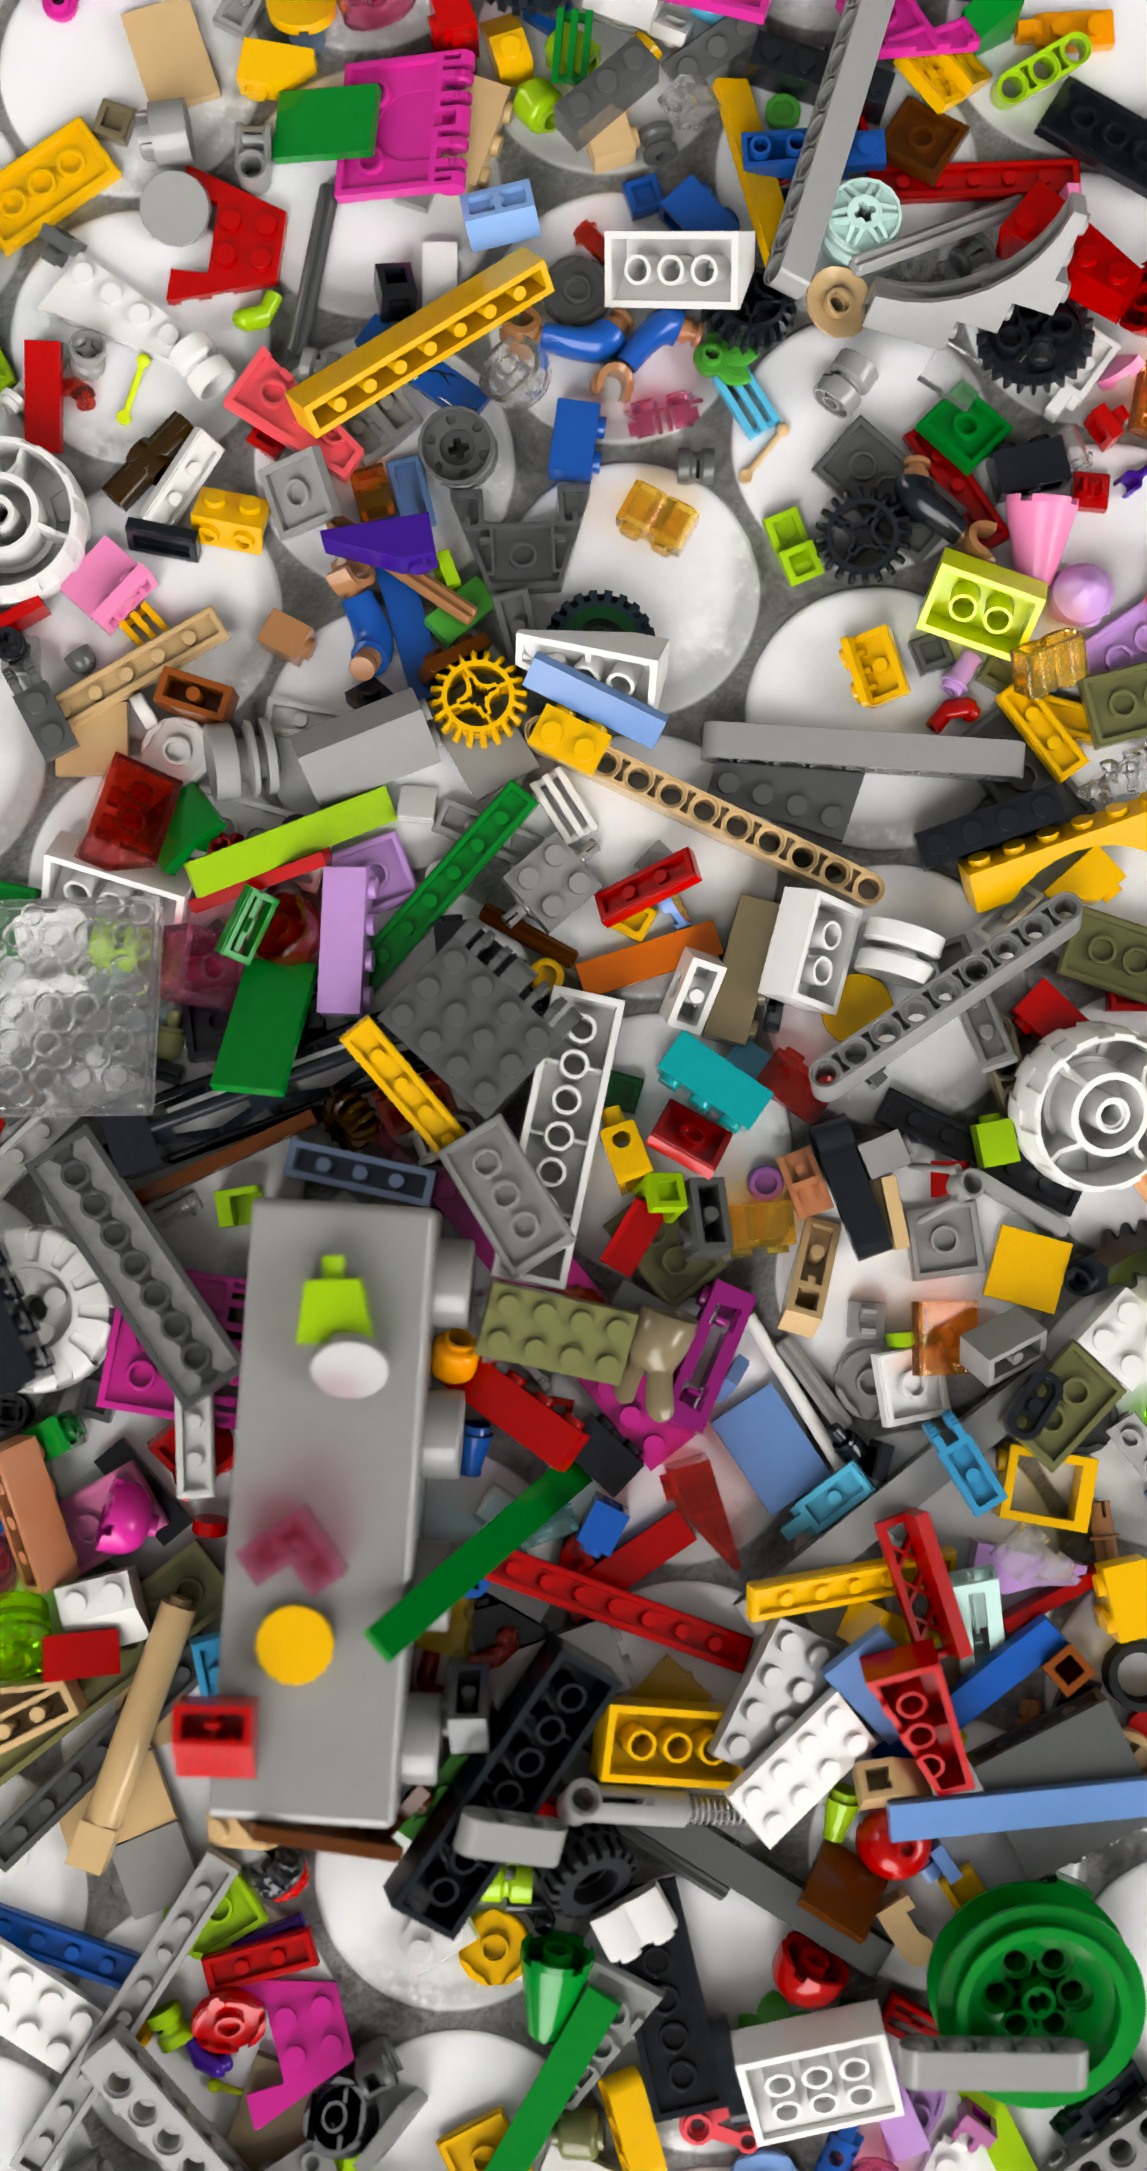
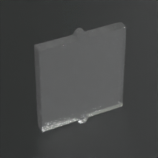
M947 340L943 351L936 350L917 380L938 393L939 398H945L967 412L991 376V370L984 371L983 363L972 357L971 352H964Z

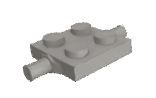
M556 831L500 879L512 893L516 903L508 912L501 916L502 921L505 922L515 914V917L505 925L512 928L526 915L535 920L546 934L552 932L603 887L590 872L586 863L601 850L599 844L587 852L596 843L594 839L590 838L587 843L576 851L569 847Z

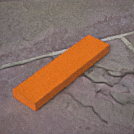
M712 919L575 964L583 991L603 995L675 971L685 946L716 957L724 955Z

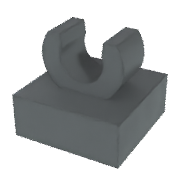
M45 222L38 234L39 237L49 242L42 254V259L60 268L64 267L69 255L76 257L80 251L84 253L88 246L60 227Z

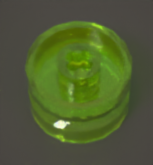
M30 1591L0 1593V1681L9 1682L24 1679L39 1673V1661L42 1660V1637L53 1634L50 1629L51 1619L48 1602L39 1594Z

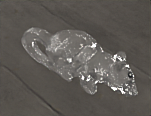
M1147 742L1144 745L1123 751V760L1120 762L1113 759L1102 760L1099 765L1105 771L1104 775L1099 779H1092L1086 784L1081 785L1077 790L1076 796L1091 803L1103 804L1106 807L1109 804L1115 803V798L1123 795H1140L1147 791Z

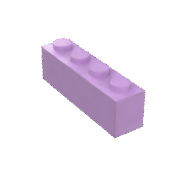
M323 867L317 1013L323 1016L364 1017L368 1014V1008H373L374 989L369 987V974L374 972L376 965L375 951L371 950V936H375L377 933V916L372 914L373 899H378L379 881L367 867Z

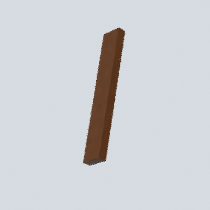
M308 1109L137 1190L134 1194L143 1207L320 1124L319 1114L316 1109Z

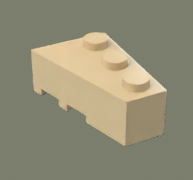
M37 1676L0 1682V1754L78 1716L89 1704L77 1679L44 1683L41 1677Z

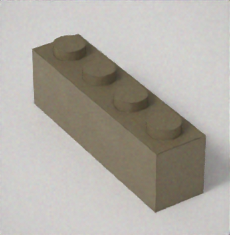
M741 893L722 962L727 967V971L704 1025L701 1037L743 1048L746 1046L747 1040L754 1041L759 1024L758 1020L753 1019L756 1006L763 1007L766 999L765 995L758 993L779 911V903Z

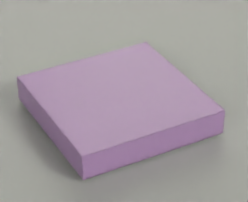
M396 829L331 854L333 857L331 860L333 867H367L374 873V877L378 878L379 895L378 899H373L372 914L378 915L403 905L418 888Z

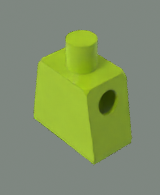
M345 1255L322 1256V1279L305 1280L297 1344L325 1343L330 1341V1336L339 1333H358L375 1339V1331L363 1277L346 1278Z

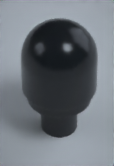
M839 1423L832 1424L827 1432L833 1438L832 1446L838 1457L845 1464L852 1459L859 1466L865 1464L869 1457V1448L863 1439L851 1429L844 1430Z

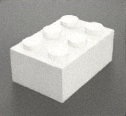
M785 886L758 993L803 1011L837 1015L863 910L817 889Z

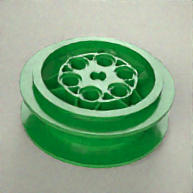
M1024 1880L1009 1882L987 1889L963 1904L950 1917L940 1931L929 1957L926 1977L927 1998L940 2036L1070 2037L1080 2039L1089 2046L1088 2082L1085 2090L1078 2092L981 2091L1002 2103L1028 2109H1048L1081 2101L1095 2094L1117 2077L1133 2056L1140 2041L1146 2018V1992L1139 1966L1132 1952L1125 1944L1118 1928L1104 1910L1081 1893L1066 1886L1047 1881ZM1056 1949L1053 1955L1042 1957L1047 1950ZM1010 1951H1019L1015 1957L1005 1958L1006 1954ZM1075 1980L1070 1987H1062L1065 1982ZM992 1983H1001L995 1990H986ZM1053 2012H1056V2015L1053 2018L1045 2020L1046 2017L1050 2016ZM1012 2014H1020L1013 2021L1006 2020Z

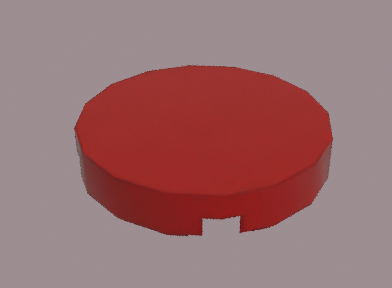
M228 1989L212 1993L198 2003L193 2010L191 2018V2032L197 2038V2044L205 2050L219 2054H232L239 2052V2047L248 2044V2048L255 2045L264 2035L267 2025L264 2003L256 1995L244 1990Z

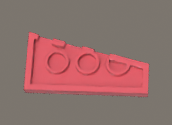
M262 345L223 400L224 408L295 453L310 446L320 445L329 474L346 484L364 458L365 450L341 425L336 426L316 439L298 424L284 394L298 384L294 381V377L285 367L282 368L272 358L271 353Z

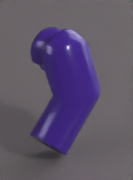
M195 2036L184 2044L192 2065L196 2070L214 2079L225 2077V2073L232 2070L233 2060L229 2054L218 2053L217 2056L211 2054L208 2050L203 2049L197 2044Z

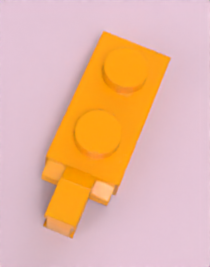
M1113 9L1042 12V14L1033 15L1032 19L1018 20L1014 29V44H1034V49L1042 50L1067 34L1077 31L1089 37L1092 43V52L1110 51L1115 45ZM1071 44L1065 46V53L1078 52V49Z

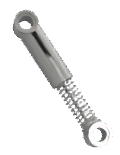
M581 1778L568 1785L556 1800L557 1815L561 1821L570 1826H581L584 1823L684 1828L690 1821L692 1824L698 1822L699 1825L703 1822L705 1825H708L710 1822L712 1826L715 1823L718 1826L722 1823L724 1826H727L729 1823L731 1827L734 1824L737 1827L740 1825L746 1827L748 1825L724 1795L720 1797L718 1795L712 1796L711 1794L707 1796L706 1794L694 1795L690 1793L688 1795L686 1789L596 1784L592 1780ZM573 1795L583 1799L586 1806L585 1810L575 1806L572 1799Z

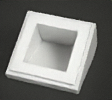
M402 784L397 811L398 820L434 824L438 788Z

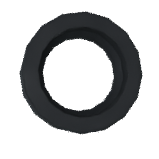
M1141 1638L1124 1643L1117 1642L1105 1654L1101 1666L1102 1682L1108 1694L1124 1708L1135 1712H1147V1695L1133 1696L1126 1693L1118 1682L1117 1674L1119 1665L1126 1656L1133 1653L1147 1654V1639Z

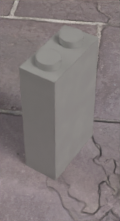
M412 687L289 736L297 759L320 810L441 762L436 747L443 744L435 725L428 727L426 722L433 719L425 698L417 700Z
M585 1618L577 1624L574 1622L550 1631L610 1666L623 1683L617 1693L632 1688L630 1677L636 1674L629 1654L622 1656L617 1642L623 1640L620 1629ZM546 1639L496 1651L481 1657L480 1664L489 1663L492 1698L497 1712Z

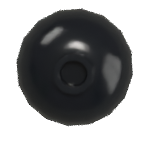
M341 2076L329 2078L322 2083L324 2086L319 2089L317 2094L312 2093L307 2100L303 2114V2133L306 2140L311 2141L314 2147L312 2150L317 2155L334 2160L356 2158L366 2149L378 2132L380 2125L379 2107L375 2097L370 2100L364 2097L357 2081Z

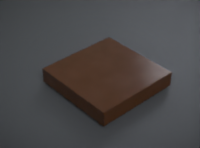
M907 96L884 130L887 164L934 187L968 136L970 126L944 113L938 115L932 107Z
M824 1839L820 1844L796 1904L861 1945L867 1939L889 1880L871 1872L861 1862L859 1856L839 1843Z

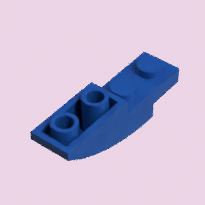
M807 128L741 133L743 171L792 180ZM884 129L856 131L841 180H849L850 173L886 170L887 158Z

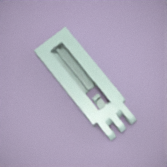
M993 1564L948 1572L974 1654L962 1660L956 1659L962 1675L969 1672L1005 1642L999 1579ZM988 1627L989 1646L983 1647L984 1640L980 1633V1628ZM972 1629H975V1635H972Z

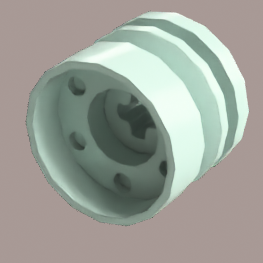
M869 177L850 179L839 186L821 246L822 253L831 266H842L850 269L848 264L854 254L897 238L902 220V209L900 200L893 189L881 180Z

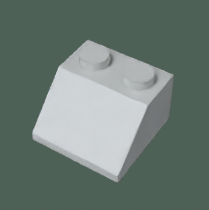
M136 1564L69 1581L54 1589L62 1626L66 1633L115 1627L119 1630L120 1646L148 1639L151 1625Z

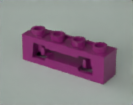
M719 1279L710 1282L709 1286L705 1284L702 1286L696 1300V1305L700 1306L696 1316L699 1322L696 1335L686 1356L673 1372L674 1412L673 1417L666 1421L667 1423L694 1435L703 1433L757 1296ZM715 1307H717L716 1315L711 1320ZM732 1312H734V1315H733L732 1320H731V1322H730V1321H729V1318H730ZM713 1324L720 1328L727 1326V1332L721 1333L699 1388L696 1389L689 1386L688 1388L684 1387L682 1391L684 1383L692 1378ZM681 1391H682L683 1396H682L681 1400H679L678 1398H679V1395H680V1393H681ZM700 1397L697 1406L694 1409L693 1407L695 1405V1402L697 1398Z

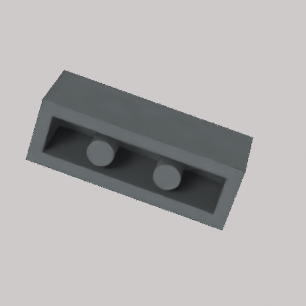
M635 35L554 104V127L579 152L658 84L660 61Z

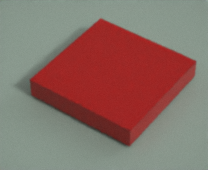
M670 1098L645 1144L710 1181L733 1133Z

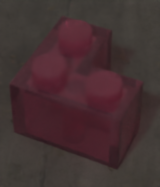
M307 1502L243 1545L235 1553L256 1586H259L290 1564L312 1597L344 1576L350 1568Z

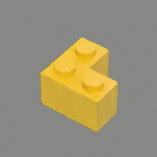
M1136 1553L1094 1563L1097 1574L1092 1575V1582L1096 1593L1097 1605H1093L1092 1610L1098 1628L1103 1627L1106 1634L1112 1636L1119 1643L1146 1638L1147 1558Z

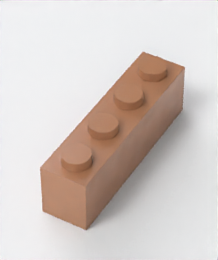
M16 1435L0 1443V1518L24 1591L45 1594L81 1575L77 1564L79 1557L75 1547L70 1542L66 1530L67 1519L59 1509L55 1496L56 1486L51 1476L48 1475L43 1460L45 1452L41 1443L37 1440L36 1436Z

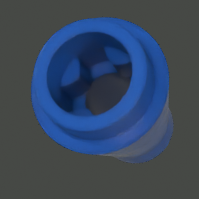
M465 1420L461 1475L468 1477L481 1476L482 1466L493 1438L489 1423L479 1420Z

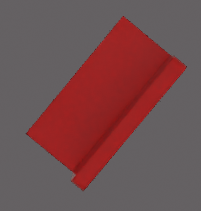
M636 1196L598 1260L631 1278L664 1222L663 1213H648L647 1203Z
M115 1627L44 1635L42 1637V1660L39 1661V1676L44 1683L121 1674L119 1630Z

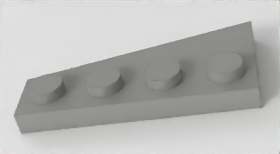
M598 1957L595 1961L580 1999L588 1985L592 1982L623 2004L564 2107L568 2111L575 2110L666 1994L663 1990L601 1957Z

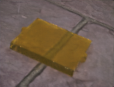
M461 1598L452 1606L448 1631H425L416 1639L415 1648L468 1658L470 1633L474 1629L472 1616L475 1598Z
M666 1654L628 1697L708 1702L712 1695L693 1678L692 1671L686 1672L675 1660Z

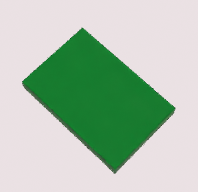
M377 83L281 91L279 93L272 160L276 164L374 157L382 89Z

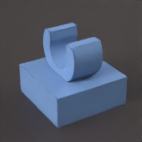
M938 1838L932 1839L931 1856L920 1873L928 1884L934 1882L943 1873L952 1885L962 1878L963 1875Z

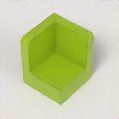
M647 1173L633 1189L634 1197H646L648 1213H663L664 1223H673L688 1208L682 1173Z
M262 1185L214 1191L219 1228L251 1224L253 1200L256 1197H264Z

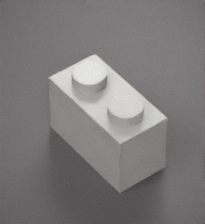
M1016 1306L960 1335L959 1363L989 1388L1046 1357L1047 1329L1019 1306Z

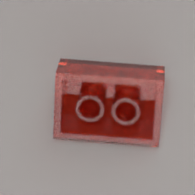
M116 751L102 775L73 857L108 872L155 867L184 781Z

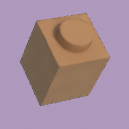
M274 607L257 637V641L262 649L299 668L304 659L308 661L312 657L317 646V641L314 640L316 635L311 626Z

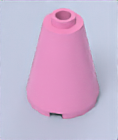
M1021 493L1006 495L1005 506L1014 571L1046 582L1048 587H1051L1078 510L1079 499H1072L1071 496L1041 493H1032V496H1028V499H1021Z

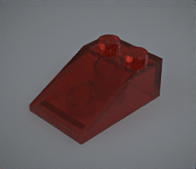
M706 1452L663 1464L666 1474L659 1475L666 1500L674 1499L679 1512L734 1571L742 1569L712 1466Z

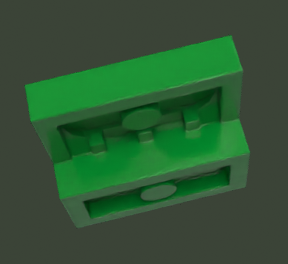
M191 782L172 793L157 805L143 819L135 831L163 872L175 876L195 848L206 853L210 843L219 837L227 824L200 786L195 782Z

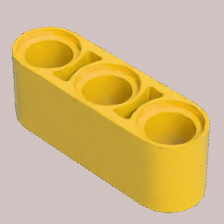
M630 2065L599 2078V2092L622 2171H667L665 2157L645 2087L637 2068L634 2065Z

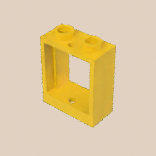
M1004 1441L1003 1449L999 1448L996 1454L995 1470L999 1471L998 1481L1008 1498L993 1508V1514L999 1518L1087 1533L1099 1459L1088 1455L1071 1453L1063 1462L1075 1465L1066 1518L1012 1509L1010 1507L1019 1455L1034 1456L1021 1443Z

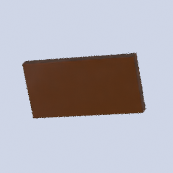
M251 1819L236 1820L253 1842L395 1863L401 1862L404 1849L382 1828Z

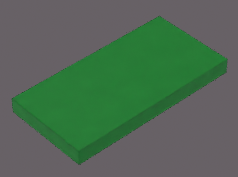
M253 958L250 966L245 965L210 1081L213 1090L275 1097L285 1096L318 978L319 968L317 964Z

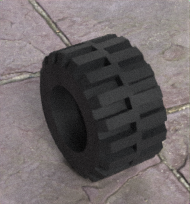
M584 1823L581 1826L567 1825L568 1831L559 1864L553 1868L532 1866L535 1877L556 1914L564 1915L565 1918H573L575 1916L581 1918L591 1913H597L614 1903L617 1898L624 1894L625 1889L631 1885L633 1881L632 1876L636 1874V1861L615 1824Z

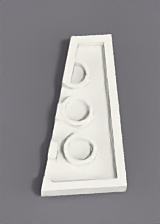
M81 251L38 306L39 311L50 317L56 316L80 329L85 328L96 331L107 340L112 342L118 341L132 347L137 352L145 353L172 366L174 365L169 359L170 352L180 340L193 333Z

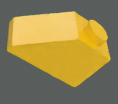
M510 13L479 23L497 82L514 88L524 81L534 78L533 57L523 27L515 15Z
M244 37L236 75L241 95L257 102H262L265 99L277 101L281 91H292L317 74L318 64L315 50L307 47Z
M1094 846L1041 893L1046 895L1048 900L1058 893L1071 892L1080 897L1083 905H1093L1101 899L1107 903L1122 890L1119 883L1126 875L1100 846Z

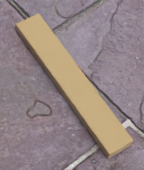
M209 605L55 695V698L73 731L159 681L164 665L178 670L231 639L212 605Z

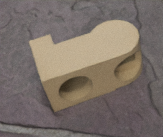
M902 1884L882 1897L876 1915L904 1960L912 1966L921 1967L929 1962L933 1944L927 1931L915 1924L908 1912L914 1909L915 1905Z

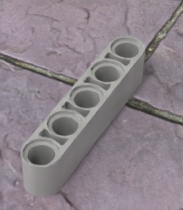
M906 2036L899 2040L898 2082L901 2086L911 2090L1078 2092L1087 2088L1089 2046L1080 2039L1070 2037Z

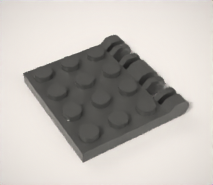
M473 915L378 1015L377 1019L487 1121L584 1016L572 1006L551 1027L548 1023L567 1004V1001L561 996L540 1017L532 1009V1006L548 993L550 985L544 980L523 1001L519 996L536 979L538 974L524 960L518 957L498 978L494 972L506 961L513 950L508 946L501 948L487 966L484 965L477 957L492 944L496 934L488 930L469 951L466 947L485 927V924Z

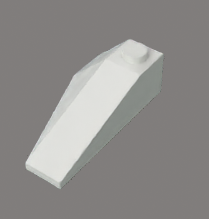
M518 629L516 632L515 665L528 671L535 654L539 651L658 710L667 673L670 639L636 632Z

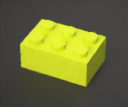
M945 547L920 608L916 628L1019 664L1046 602L1048 583Z

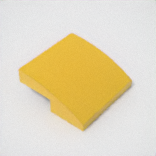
M972 52L895 58L892 62L938 115L973 95L993 77Z

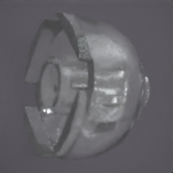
M521 334L523 338L515 339L513 336L506 337L494 346L483 363L487 368L484 379L481 376L479 378L481 391L498 406L507 410L522 411L532 407L542 399L551 382L552 369L548 355L541 346L526 334Z

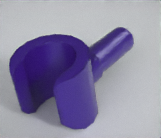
M1147 464L1140 470L1130 469L1113 482V486L1122 483L1126 487L1127 493L1122 498H1128L1141 488L1142 480L1147 475Z

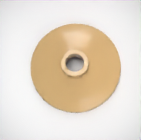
M830 266L822 269L811 279L806 291V307L811 320L822 332L835 338H849L857 335L865 328L862 327V305L869 288L861 277L853 275L851 269L842 266ZM831 302L837 306L838 311L832 307Z

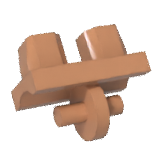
M811 1145L776 1158L799 1220L834 1208Z

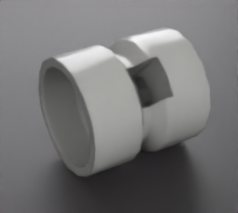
M844 348L831 363L829 368L831 374H823L813 388L812 394L818 404L826 411L838 418L849 419L861 403L860 395H866L877 381L879 373L875 366L862 354L852 349Z

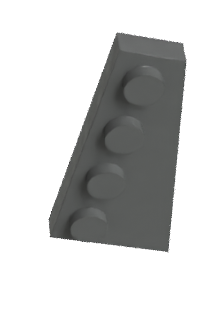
M716 762L707 793L751 814L842 843L865 773Z

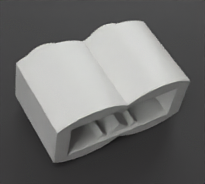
M656 1879L615 1900L614 1903L608 1907L606 1906L599 1912L591 1914L589 1922L610 1962L614 1963L621 1960L623 1964L637 1958L642 1953L640 1948L644 1945L654 1942L657 1946L671 1939L675 1934L673 1930L678 1927V1919Z

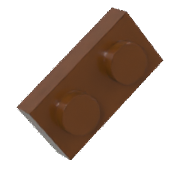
M486 632L474 637L472 634L464 635L454 642L453 647L445 651L437 648L425 655L423 658L424 662L417 676L425 687L436 681L435 675L437 673H443L448 676L449 674L445 668L449 664L457 667L459 665V654L465 659V662L470 661L471 651L474 650L477 652L478 660L483 659L485 651H489L492 642Z

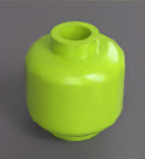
M542 77L531 78L521 83L516 90L513 100L514 113L531 132L535 134L551 133L556 130L554 127V104L563 96L547 79Z

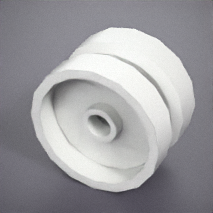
M869 917L863 938L875 947H864L858 951L854 969L880 981L918 990L935 978L937 971L925 961H934L941 957L946 939L933 931L910 923L889 918Z

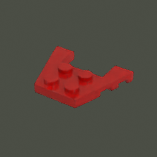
M186 165L185 173L199 180L204 186L212 206L217 207L208 272L202 273L171 268L166 297L168 305H181L182 301L199 298V301L212 299L213 295L233 292V294H240L279 286L288 224L287 212L195 167Z

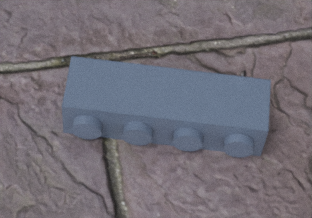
M292 1138L283 1175L430 1208L439 1174L435 1170Z

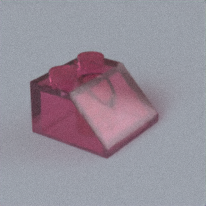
M191 923L164 926L153 997L182 1005L232 1011L245 964L215 951V947L222 935L220 931ZM248 939L244 940L239 951V954L242 953Z

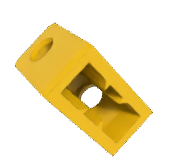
M615 1105L602 1111L601 1120L605 1129L600 1130L599 1135L621 1196L633 1192L634 1187L647 1173H654L634 1119L625 1121L620 1105ZM620 1141H627L629 1143L623 1148L616 1146Z

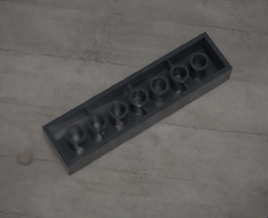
M550 1632L492 1720L489 1752L470 1753L402 1856L401 1862H398L383 1885L392 1909L452 1941L455 1940L505 1864V1862L466 1857L454 1850L453 1843L462 1809L465 1806H480L538 1814L623 1685L610 1666Z

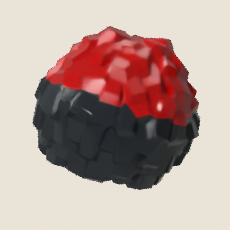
M278 1845L265 1851L270 1857H267L262 1862L261 1870L264 1872L261 1874L254 1868L249 1867L251 1883L258 1891V1894L262 1895L264 1899L274 1900L276 1903L288 1901L291 1897H296L309 1884V1867L304 1852L300 1848Z

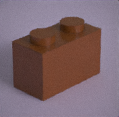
M164 665L153 701L161 710L204 724L229 722L231 725L240 697L234 687Z

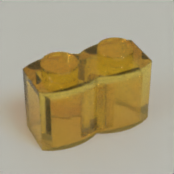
M636 479L616 515V525L620 527L619 532L625 537L634 541L641 538L651 543L650 548L657 554L667 558L670 555L679 558L699 522L700 512L690 505L666 495L656 487Z
M1071 628L1056 630L1038 640L1020 644L1010 650L1014 692L1026 696L1029 700L1044 699L1049 695V692L1057 688L1076 686L1079 680L1089 674L1085 633Z
M792 1200L728 1206L734 1249L730 1251L731 1258L753 1256L752 1248L762 1247L767 1248V1254L789 1252L788 1245L797 1244Z

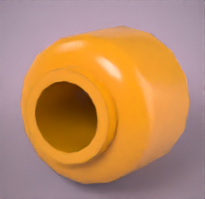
M452 1328L439 1333L434 1339L431 1373L438 1380L446 1384H462L473 1377L480 1356L475 1355L473 1352L476 1339L472 1334L464 1329Z

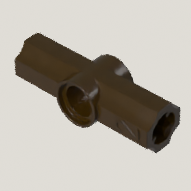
M174 411L149 438L143 437L132 446L126 457L127 462L102 487L103 492L120 509L127 512L151 485L156 486L193 430L192 424L182 414Z

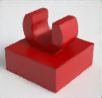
M1104 402L1091 411L1083 422V426L1103 453L1114 446L1125 431L1122 426L1125 424L1124 421L1129 419L1131 415L1123 404L1111 412Z
M1074 471L1071 478L1070 496L1072 499H1079L1077 511L1101 514L1107 511L1110 474Z

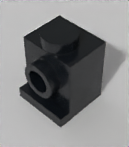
M411 263L375 264L373 286L379 307L380 322L402 321L414 314L417 309L418 291Z

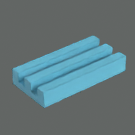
M746 365L751 377V382L746 385L765 413L768 421L765 422L743 385L733 387L758 427L752 428L725 383L717 376L712 378V383L747 439L751 441L779 424L780 417Z

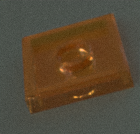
M978 1300L911 1301L912 1376L972 1374L959 1363L960 1335L972 1328L978 1327Z

